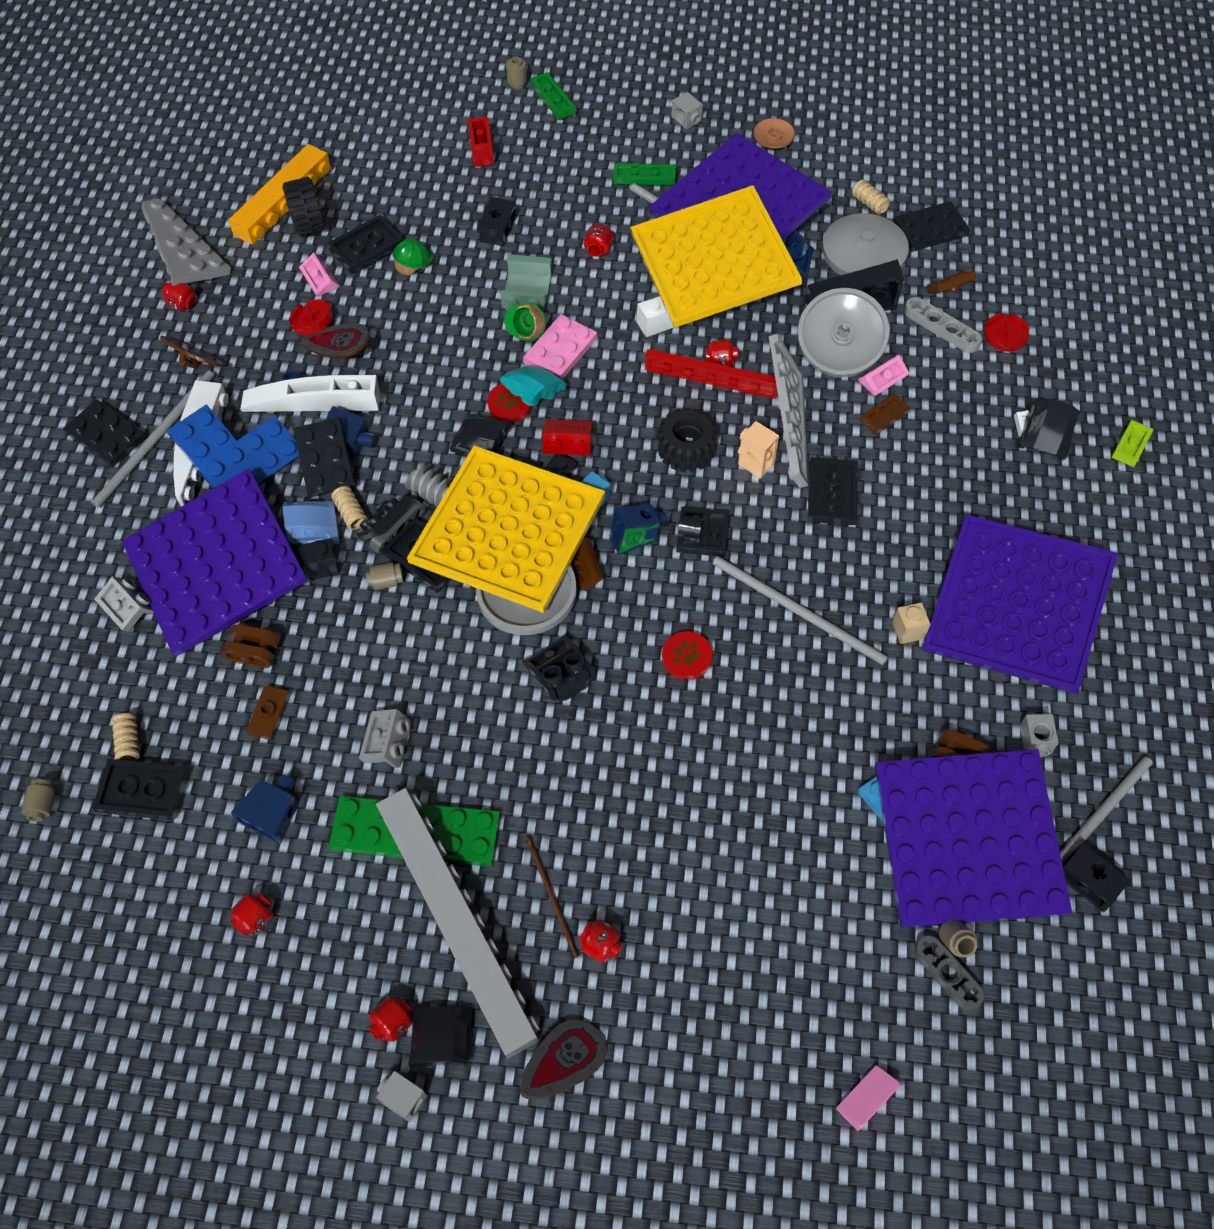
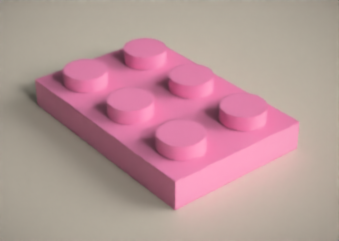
M560 314L524 355L523 363L540 366L563 380L597 340L598 334L596 331Z

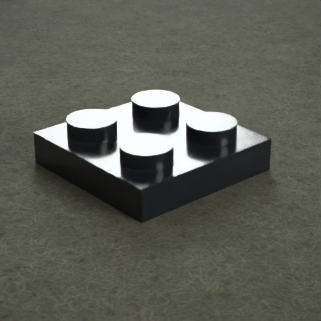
M405 495L399 498L394 496L389 501L384 500L376 507L377 513L373 517L368 516L360 523L361 529L356 535L362 541L379 536L412 502Z

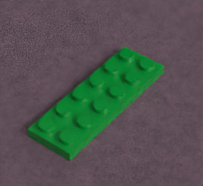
M339 796L329 843L330 851L403 858L376 806V803L382 800ZM421 804L422 808L418 810V813L422 819L427 817L434 829V832L430 834L434 843L440 840L447 854L443 857L444 862L493 867L500 821L499 811Z

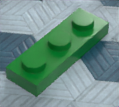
M548 72L530 78L531 86L558 120L576 114L575 105Z
M614 163L613 184L675 185V164Z

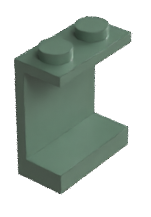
M508 254L505 290L500 292L502 308L508 309L515 304L532 302L545 312L552 277L551 258Z

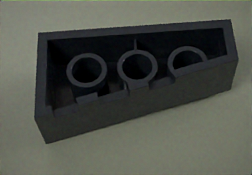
M898 259L808 284L806 304L808 305L815 297L826 291L837 288H851L865 292L873 297L884 311L897 310L904 282Z

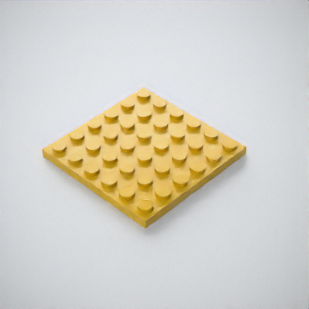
M753 185L630 227L631 234L674 328L802 284V278Z
M473 446L407 557L408 563L544 613L605 498V491Z

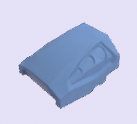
M334 501L283 503L285 531L291 547H300L306 543L331 539L333 545L340 544Z

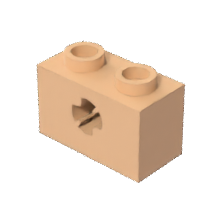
M755 421L750 428L746 427L740 435L741 445L738 450V465L761 479L775 464L779 435Z

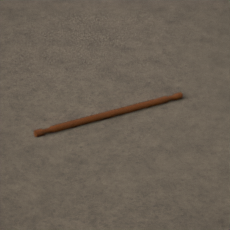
M528 836L525 838L526 842L530 847V852L568 945L572 949L573 957L576 959L579 957V954L574 947L573 939L536 849L533 847L531 837Z

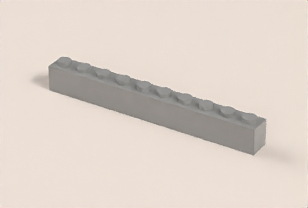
M406 788L376 803L506 1058L509 1059L538 1042L539 1040L535 1034L540 1029L532 1015L529 1017L525 1016L521 1007L525 1006L526 1003L518 989L512 991L508 981L513 978L505 963L499 966L494 956L499 952L491 938L485 940L481 930L486 927L478 913L472 915L468 907L472 904V901L466 889H458L455 881L460 878L452 864L446 866L443 857L447 854L440 840L434 843L430 835L434 832V829L428 818L422 819L419 815L418 810L422 806L416 795L409 796Z

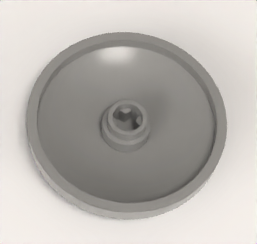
M865 213L847 215L833 222L826 230L822 244V253L826 263L839 275L897 259L902 269L909 251L907 237L899 226L884 217Z
M851 288L832 289L815 297L803 311L798 326V343L807 362L821 373L833 377H852L872 368L882 357L889 339V323L881 305L867 293Z
M569 565L544 613L476 588L478 605L484 617L502 631L516 635L539 634L557 626L570 613L576 599V578L572 567Z

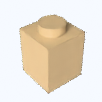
M922 603L897 608L892 622L900 644L925 639L930 627V622Z

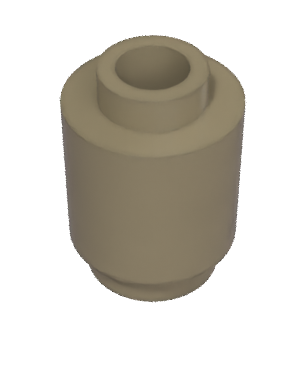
M512 57L506 62L507 81L512 88L520 89L525 86L527 81L526 63L519 57Z
M389 562L370 566V571L366 572L368 587L373 586L375 591L396 587L398 583H403L400 563L394 564Z
M35 779L27 786L21 813L26 816L27 820L41 822L43 818L50 816L55 795L52 782Z
M949 920L941 926L939 938L955 956L970 957L976 952L977 938L963 922Z

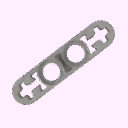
M912 297L907 300L904 313L908 318L965 352L973 353L979 349L982 337L977 331L921 298ZM928 317H936L939 321L932 322ZM949 327L955 328L957 332L950 333L946 329Z

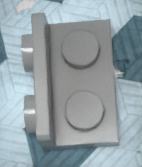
M112 576L95 597V601L121 630L129 632L143 613L154 614L150 606L151 601L137 591V585L130 579H120Z
M397 709L372 711L359 759L364 763L387 762L393 768H399L404 755L411 720Z

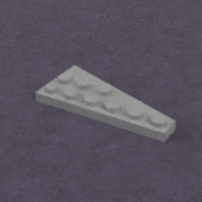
M162 199L142 201L143 214L147 223L150 224L151 234L154 235L162 261L166 264V271L171 276L172 286L230 275L231 267Z
M774 334L769 336L778 391L777 404L781 410L789 460L788 474L790 479L794 480L799 488L808 486L803 374L779 335Z

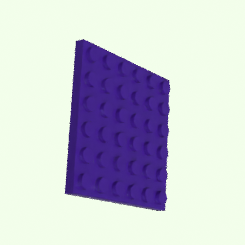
M736 133L649 206V213L658 218L753 185L783 241L831 199V191Z
M249 468L122 540L145 595L151 601L150 606L172 654L176 657L308 581L263 491Z
M966 515L923 645V651L1078 694L1118 553Z
M1039 749L875 763L900 929L940 926L949 920H958L965 924L1072 914Z

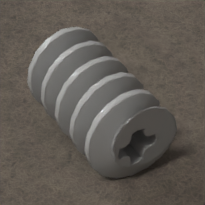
M426 465L413 470L405 481L406 489L412 490L414 494H419L421 498L426 499L429 503H434L436 507L450 486V479L445 478L443 480L441 474L435 475V470H428Z

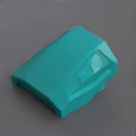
M526 365L512 370L500 379V382L514 396H520L522 401L529 406L538 405L541 398L553 399L556 392L564 391L567 385L566 382L537 365Z

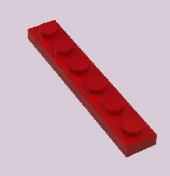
M647 349L645 354V370L772 399L777 398L776 379L772 375L760 374L659 350Z

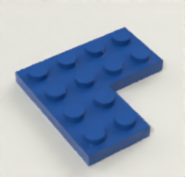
M207 404L167 430L168 435L212 489L248 468L253 472L258 484L261 485L299 458L296 440L275 415L237 441Z

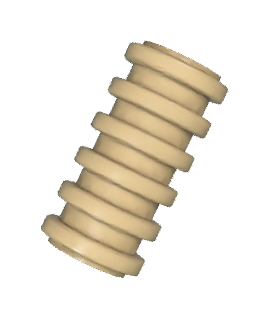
M865 180L858 181L853 187L852 195L857 197L863 204H866L872 211H875L877 215L884 213L888 209L890 199Z
M349 486L337 488L331 497L344 522L351 530L361 528L359 525L367 516L361 509L352 489Z
M121 713L112 718L116 760L137 761L140 758V753L138 752V732L136 730L137 719L134 714Z

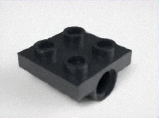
M681 507L676 552L725 557L729 511Z

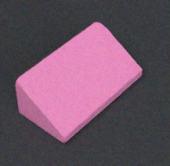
M315 253L299 267L317 296L340 287L325 260Z
M897 355L863 375L858 380L876 396L910 373L900 355Z
M876 1065L836 1107V1110L859 1131L901 1084Z

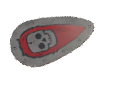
M342 324L326 327L312 335H305L302 337L301 343L306 349L318 355L331 358H347L363 349L370 335L369 330L363 324Z
M161 335L160 337L162 342L180 352V366L196 368L199 361L218 367L226 366L224 361L166 336Z
M567 1020L559 1024L543 1040L526 1065L519 1089L522 1097L526 1099H541L554 1096L583 1082L597 1072L605 1061L607 1051L605 1039L599 1030L582 1020Z

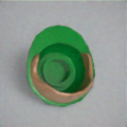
M406 238L394 248L395 268L403 275H411L416 270L424 269L427 265L431 264L434 260V253L425 247L423 242L415 238Z
M522 302L508 308L504 316V324L512 336L521 340L532 341L538 339L545 331L546 318L544 312L537 304Z

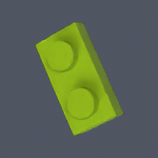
M1131 420L1112 458L1134 467L1154 429Z

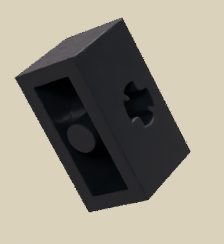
M492 197L489 204L485 205L483 217L477 223L480 242L505 246L517 219L515 201Z
M1084 843L1063 867L1066 884L1103 913L1114 903L1131 881L1119 867L1108 863L1097 850L1086 846Z

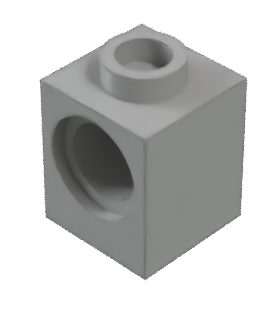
M686 92L672 100L671 117L685 129H688L702 121L703 104Z
M1032 714L1024 717L1020 724L1024 750L1039 749L1040 757L1052 754L1058 745L1053 714ZM1035 734L1042 736L1044 740L1037 738Z
M394 1071L390 1077L386 1076L381 1081L377 1089L379 1094L376 1098L381 1104L410 1123L427 1095L422 1089Z

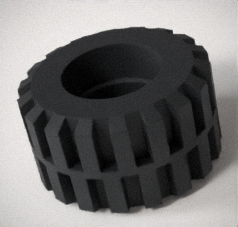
M309 176L284 182L282 188L296 233L302 236L324 230L325 221L314 184Z
M684 408L683 411L677 409L674 414L668 413L666 418L662 419L661 425H659V456L661 459L664 458L663 462L666 465L671 464V468L674 470L677 468L681 472H685V470L694 472L696 468L701 470L705 464L709 465L715 456L718 434L717 426L714 425L712 418H708L707 413H699L698 409H694V411L689 410L690 408ZM681 438H692V439H695L696 441H694V442H683V441H680V440H678V439H681Z

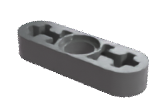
M417 499L410 500L412 503L379 536L372 538L370 548L377 554L383 555L382 548L414 517L420 520L424 516L426 506Z
M933 936L921 938L914 951L917 960L961 1009L965 1011L976 1010L984 1000V992L980 985L937 938ZM924 945L927 948L930 946L934 947L933 955L928 954L926 956L923 953ZM942 956L944 960L935 968L933 964L936 962V959L939 960ZM950 966L954 968L957 974L956 979L953 981L946 980L941 974L942 967ZM963 979L965 983L955 990L953 987ZM965 991L967 993L974 992V1001L969 1000L967 1002L964 1000Z

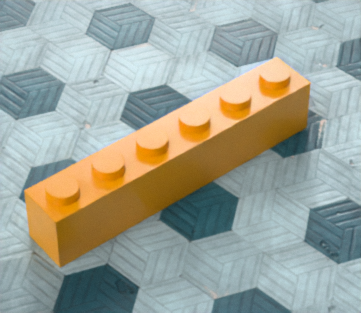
M307 144L228 219L233 235L252 245L289 211L282 188L283 183L309 176L315 186L331 170L328 154Z

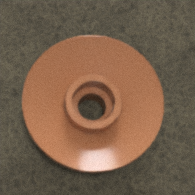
M776 118L765 119L759 122L754 129L756 141L767 148L785 147L793 141L795 134L793 127L788 122Z

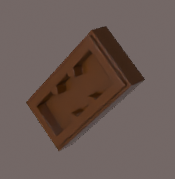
M973 270L960 271L927 284L928 293H941L943 291L952 292L960 289L959 285L976 279V273Z
M894 393L861 415L860 422L874 435H877L908 414L911 407Z
M584 537L571 562L580 589L587 592L600 582L603 576L590 538Z
M264 685L246 730L248 735L273 741L291 695L288 690Z

